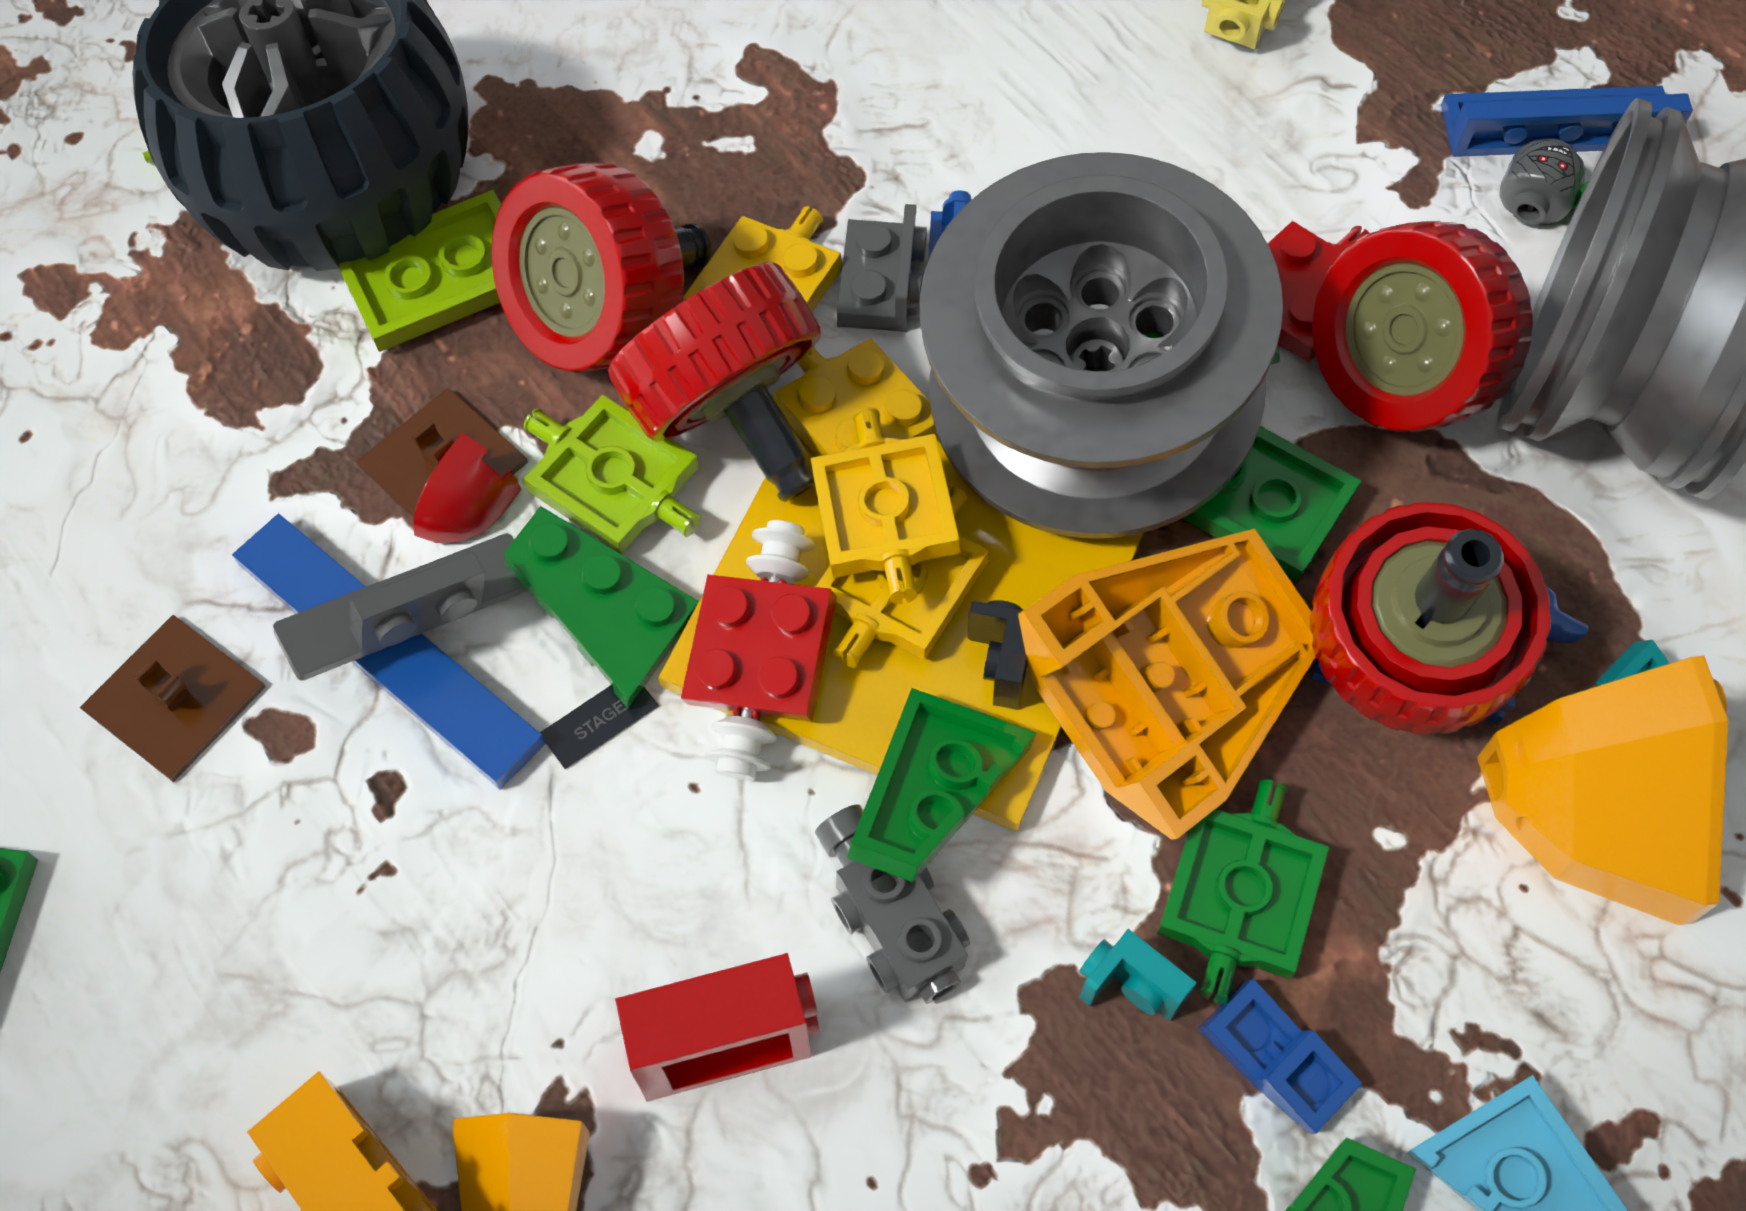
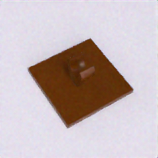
M447 388L359 458L356 463L414 518L417 502L428 478L462 432L489 450L482 461L503 475L507 471H511L514 475L528 463V460L452 390Z
M172 615L79 708L161 774L174 782L266 686L179 618Z

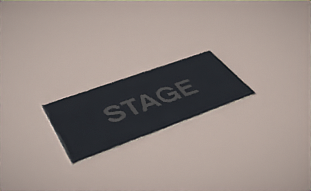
M610 685L540 733L563 768L567 769L659 707V705L644 686L627 709L614 693V687Z

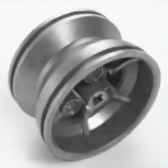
M1636 98L1623 114L1600 156L1551 264L1533 309L1532 340L1529 353L1519 377L1514 380L1510 390L1502 398L1498 415V427L1513 432L1523 422L1525 423V436L1536 441H1542L1587 418L1606 424L1607 431L1639 470L1657 476L1661 485L1673 489H1680L1685 486L1686 491L1690 495L1701 499H1709L1727 486L1746 462V158L1724 163L1720 167L1700 162L1682 113L1665 107L1653 118L1651 117L1652 103Z

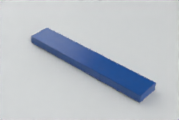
M279 513L232 554L242 569L295 614L366 587ZM423 634L352 661L357 668L499 790L546 744L540 732Z

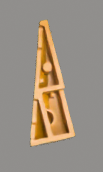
M516 1113L455 1118L453 1123V1139L461 1211H576L590 1135L589 1130L582 1121Z

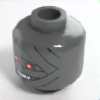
M1536 140L1523 145L1513 156L1501 181L1499 197L1504 208L1512 213L1517 220L1529 225H1549L1563 220L1572 210L1578 197L1579 189L1584 184L1586 168L1583 160L1569 144L1561 140Z

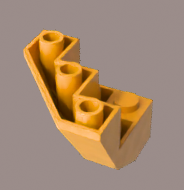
M1705 656L1689 657L1559 698L1497 731L1477 756L1495 818L1554 879L1676 925L1694 923L1718 905L1720 898L1728 739L1727 700L1723 687L1717 680L1713 679Z

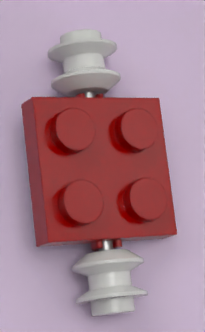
M771 520L767 523L766 528H758L752 532V538L762 545V551L760 555L748 557L746 565L761 580L707 574L681 699L692 706L733 711V716H728L712 723L711 729L723 737L720 749L708 751L705 754L708 760L717 763L715 772L728 778L752 781L755 779L756 771L770 770L771 765L759 757L761 745L775 742L776 735L760 721L761 715L813 721L837 596L830 588L793 584L809 577V569L799 563L801 553L813 551L815 543L810 538L804 536L805 529L802 526L788 521Z

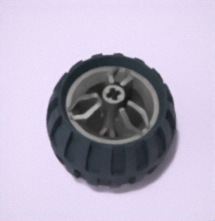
M159 0V6L151 18H144L137 33L136 55H133L132 76L134 101L139 125L150 156L167 187L191 216L214 238L243 257H247L250 254L268 267L289 270L291 266L313 267L316 271L338 269L339 263L351 262L365 257L369 261L390 252L389 247L407 236L412 235L415 237L431 223L432 214L437 211L442 203L448 204L457 188L460 168H463L467 151L469 130L468 102L461 67L446 30L427 0Z

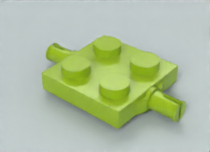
M603 394L584 415L564 426L539 408L532 411L533 417L528 415L525 419L524 430L548 444L544 457L523 479L527 491L621 555L647 526L658 519H661L685 537L691 536L693 534L692 528L696 530L699 526L701 515L675 499L677 492L699 469L697 455L672 439L660 442L651 440L646 436L629 411Z

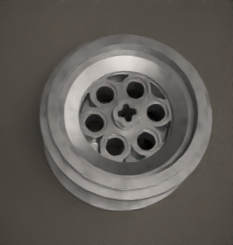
M1097 152L1060 156L1019 169L981 191L959 211L938 239L929 257L920 293L922 339L931 366L929 397L932 419L938 440L957 474L985 502L1003 514L1045 532L1080 538H1115L1155 530L1196 511L1216 496L1242 467L1258 435L1265 407L1266 375L1276 352L1282 325L1283 299L1280 277L1270 247L1259 228L1231 197L1214 184L1174 164L1133 154ZM1102 304L1107 305L1108 308L1094 309L1090 306ZM1041 329L1054 331V333L1049 335H1038L1033 332ZM1154 332L1164 337L1148 338L1142 334Z

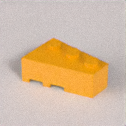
M320 1071L247 1131L261 1152L253 1159V1163L276 1191L282 1193L285 1189L288 1190L300 1207V1211H438L340 1088Z

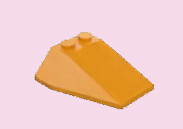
M1255 529L1072 576L1018 614L1031 682L1104 790L1171 840L1178 839L1227 800L1315 659L1312 647L1313 634L1310 631L1311 610Z

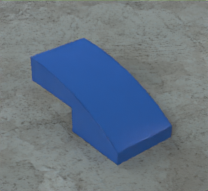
M1254 978L1245 980L1228 996V1002L1222 1003L1198 1027V1030L1272 1103L1308 1133L1317 1134L1363 1083L1314 1030L1301 1031Z

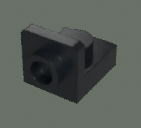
M993 600L988 603L973 601L971 602L968 614L967 638L971 641L989 644L983 679L994 681L993 705L1018 710L1028 666L1018 614L1023 609L1017 604L1004 600Z

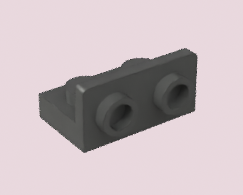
M905 204L903 223L848 219L837 305V327L906 332L909 309H920L922 274L912 273L913 261L924 262L927 227L916 226L917 205Z

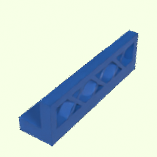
M1663 86L1445 94L1441 103L1453 157L1513 155L1523 145L1544 139L1561 140L1569 144L1576 152L1604 151L1623 114L1636 98L1652 103L1651 117L1653 118L1663 108L1668 107L1680 111L1686 124L1693 112L1688 93L1665 94Z

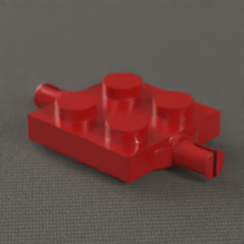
M1292 221L1267 243L1276 262L1282 286L1283 313L1277 346L1285 347L1307 363L1316 357L1313 346L1312 319L1318 291L1328 270L1336 262L1339 255L1347 247L1353 246L1359 238L1369 233L1366 229L1361 233L1362 226H1354L1337 244H1332Z

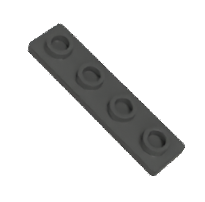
M508 533L499 535L278 620L273 624L274 636L297 679L304 681L389 646L399 644L446 623L461 619L466 615L528 591L505 564L504 552L513 542L514 538Z

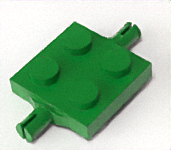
M1265 779L1259 781V788L1251 814H1230L1215 809L1188 830L1157 931L1158 935L1196 947L1204 955L1209 956L1198 994L1209 1000L1219 975L1220 979L1213 1002L1216 1003L1228 1002V995L1236 966L1254 967L1289 980L1293 977L1297 969L1329 846L1296 836L1285 826L1277 823L1284 797L1287 794V788L1278 782L1268 805L1267 802L1273 780Z

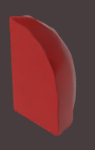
M462 432L439 461L423 488L413 519L414 536L434 543H458L483 534L501 518L522 489L511 471H507L503 475L482 461L489 450Z

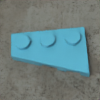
M1533 1075L1407 1152L1477 1211H1628Z

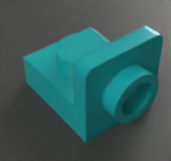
M1127 929L1114 946L1106 939H1103L1086 959L1079 970L1087 978L1079 998L1088 1006H1091L1115 977L1123 984L1121 987L1122 993L1138 1009L1149 1015H1155L1156 1012H1159L1167 1020L1171 1021L1186 1002L1197 982L1130 929Z

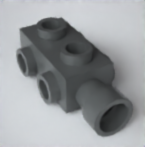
M860 804L841 809L824 820L815 830V834L828 856H837L843 868L836 871V888L840 894L831 898L833 907L842 924L851 935L862 929L875 951L866 957L868 966L885 993H889L897 988L905 1003L919 994L926 1004L932 1003L954 990L961 983L956 973L964 969L968 953L964 949L970 945L967 932L951 909L943 913L941 912L928 891L934 888V882L927 867L913 882L848 859L847 854L864 810ZM884 874H888L893 877L897 886L890 892L882 893L875 890L871 882ZM923 932L929 936L933 946L928 951L916 952L909 947L907 938L912 933Z

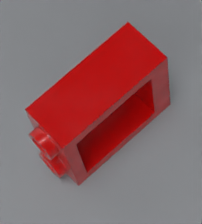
M788 953L615 998L630 1072L647 1102L810 1058L811 1052L808 1036L820 1033L817 1019L818 1011L808 972L794 975Z

